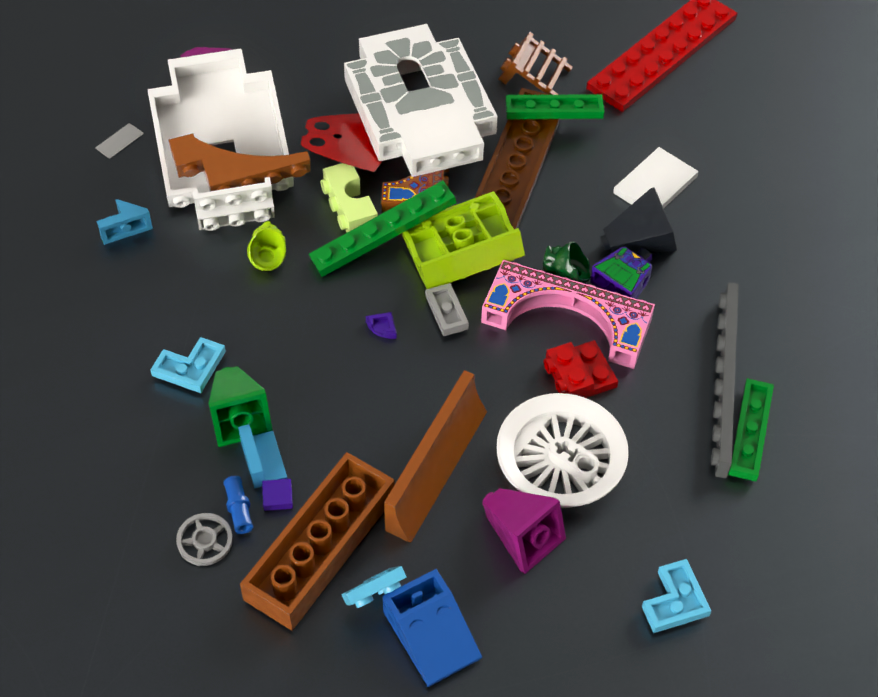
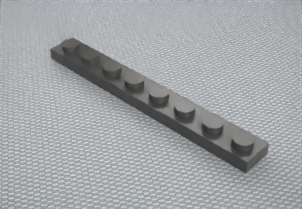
M728 283L725 293L721 292L719 297V308L723 309V314H719L717 328L722 330V335H718L716 350L721 351V357H717L715 372L720 373V379H716L714 395H719V402L715 401L713 418H718V425L714 424L712 441L717 442V447L712 450L711 465L716 466L715 477L727 478L732 464L739 285L736 283Z

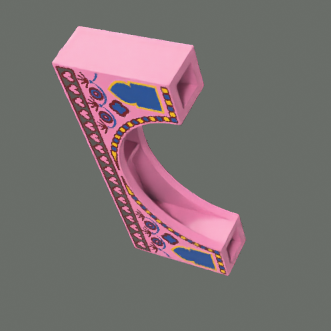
M503 260L482 306L481 323L507 330L510 323L516 317L531 309L541 307L570 309L590 318L602 329L610 346L609 362L634 369L652 320L655 304Z

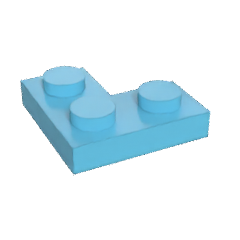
M200 337L188 357L163 349L151 368V374L153 377L202 393L226 352L225 345Z
M687 559L659 567L658 574L667 594L643 601L642 604L643 611L653 633L710 616L711 609Z
M402 566L392 567L363 581V584L341 595L346 605L355 604L359 608L374 600L373 594L377 592L379 595L382 593L387 594L401 587L399 581L406 578Z

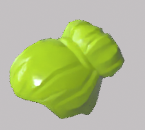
M266 221L254 230L253 237L247 247V254L250 262L257 269L273 271L281 266L286 257L285 236L270 221Z

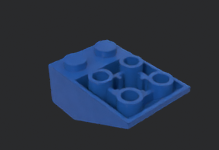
M437 569L383 595V613L428 687L482 659V655L453 594Z

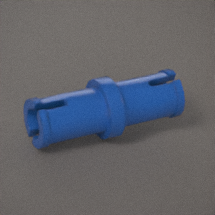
M230 476L223 482L228 497L226 503L227 510L232 514L235 532L245 534L253 529L248 510L250 507L249 498L245 496L241 477Z

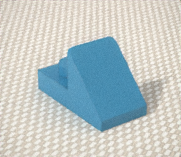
M118 199L115 201L119 214L97 221L104 245L153 229L150 213L147 208Z

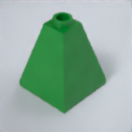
M238 366L225 367L220 371H216L209 399V408L218 447L241 442L238 429L240 426L249 424L253 436L273 431L265 389Z

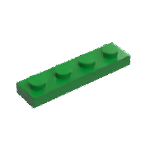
M602 94L506 95L507 119L604 118Z
M746 379L732 451V464L728 473L730 476L757 482L774 384Z

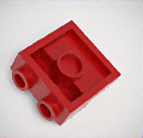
M595 340L575 347L572 342L546 351V358L543 360L544 367L548 374H552L558 393L588 398L618 387L619 381Z

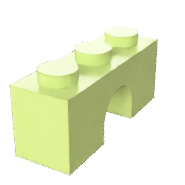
M341 163L323 168V179L320 180L321 188L324 194L329 195L331 210L337 212V219L341 230L349 232L378 216L369 196L352 198L360 195V177L354 166Z

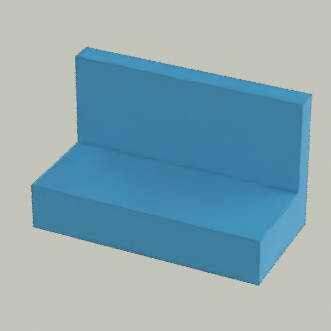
M249 424L238 427L241 445L254 489L262 487V481L287 479L274 432L269 431L253 436Z

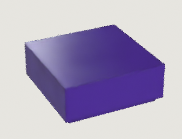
M291 479L262 481L264 511L293 509Z

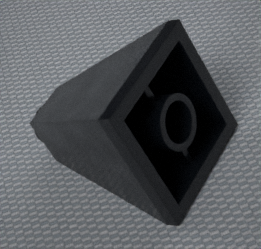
M655 187L645 192L603 229L605 235L601 236L605 250L611 249L612 253L621 247H626L635 254L642 248L650 253L674 252L677 250L674 232Z

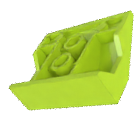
M494 191L449 207L402 233L418 273L427 289L445 285L459 279H465L470 275L489 270L500 265L503 260L511 262L525 256L519 228L514 229L512 227L505 207Z

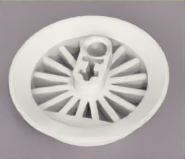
M554 393L529 399L517 406L506 417L498 433L497 457L504 475L518 491L554 497L560 501L561 508H570L597 501L617 486L626 470L628 444L622 427L605 408L584 397ZM558 422L567 423L564 437L560 436ZM550 424L554 439L546 429ZM573 424L582 427L572 439H569ZM588 432L594 435L593 437L579 443ZM600 444H602V446L604 447L602 449L589 450ZM608 459V464L599 462V460ZM532 466L521 472L518 467ZM580 469H587V470H589V471H588V472H585V471H582V470H580ZM542 473L533 484L528 481V479ZM559 473H561L564 494L554 493ZM597 473H602L605 475L601 478L597 476ZM553 474L549 491L540 489ZM570 481L576 486L579 491L578 493L572 494Z

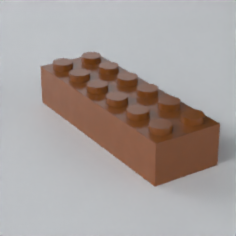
M346 452L240 583L243 600L293 631L385 511L384 502L395 485V479Z

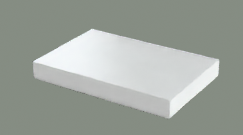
M658 147L614 187L613 193L632 205L645 192L655 187L661 204L665 208L697 178L699 171Z

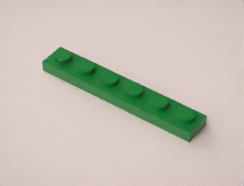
M442 180L309 253V256L323 277L456 204L455 196Z

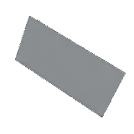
M128 123L95 149L110 159L144 133Z

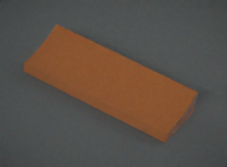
M463 371L384 502L385 531L410 543L487 413L477 393L473 373Z

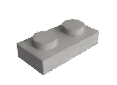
M451 283L425 290L426 299L443 336L468 330V320Z

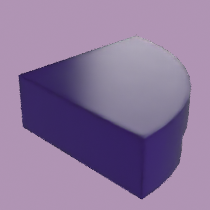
M392 312L365 316L366 324L374 334L387 339L397 338Z

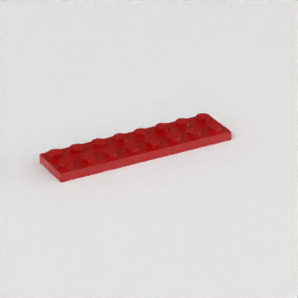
M690 0L587 82L586 89L593 94H602L604 101L619 111L624 112L734 22L738 12L717 0Z

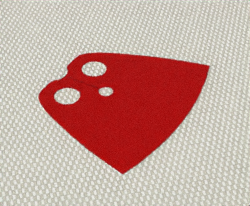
M359 113L319 116L307 120L305 128L308 130V134L304 135L301 139V145L305 149L335 161L375 172L382 161H378ZM317 122H325L330 127L326 130H319L314 125ZM340 134L342 137L334 138L333 135ZM320 138L325 141V144L323 146H313L310 144V140Z

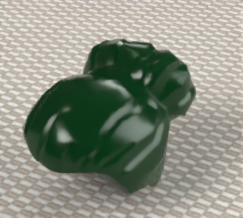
M571 241L563 247L559 245L556 247L547 246L543 259V270L546 273L566 277L583 284L590 280L589 259L583 254L581 247L576 242Z

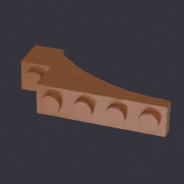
M194 133L169 139L170 150L178 177H193L200 172H204L210 191L265 183L264 178L270 177L271 184H275L282 179L292 176L301 177L307 172H311L310 158L307 151L290 155L255 156L217 148L195 138Z

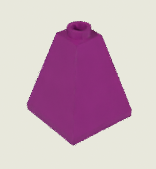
M502 488L485 496L483 506L486 517L523 574H526L566 539L561 506L558 499Z

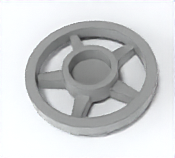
M201 513L188 518L179 528L176 538L181 556L186 561L197 566L211 565L222 560L230 551L233 541L229 524L222 517L211 513ZM200 520H213L221 525L215 529L202 527ZM196 523L197 530L193 533L192 538L182 539L185 530L191 524ZM224 529H226L228 534L225 547L217 543V536ZM182 545L194 546L198 550L197 558L187 554ZM212 549L220 552L214 557L202 559L205 552Z

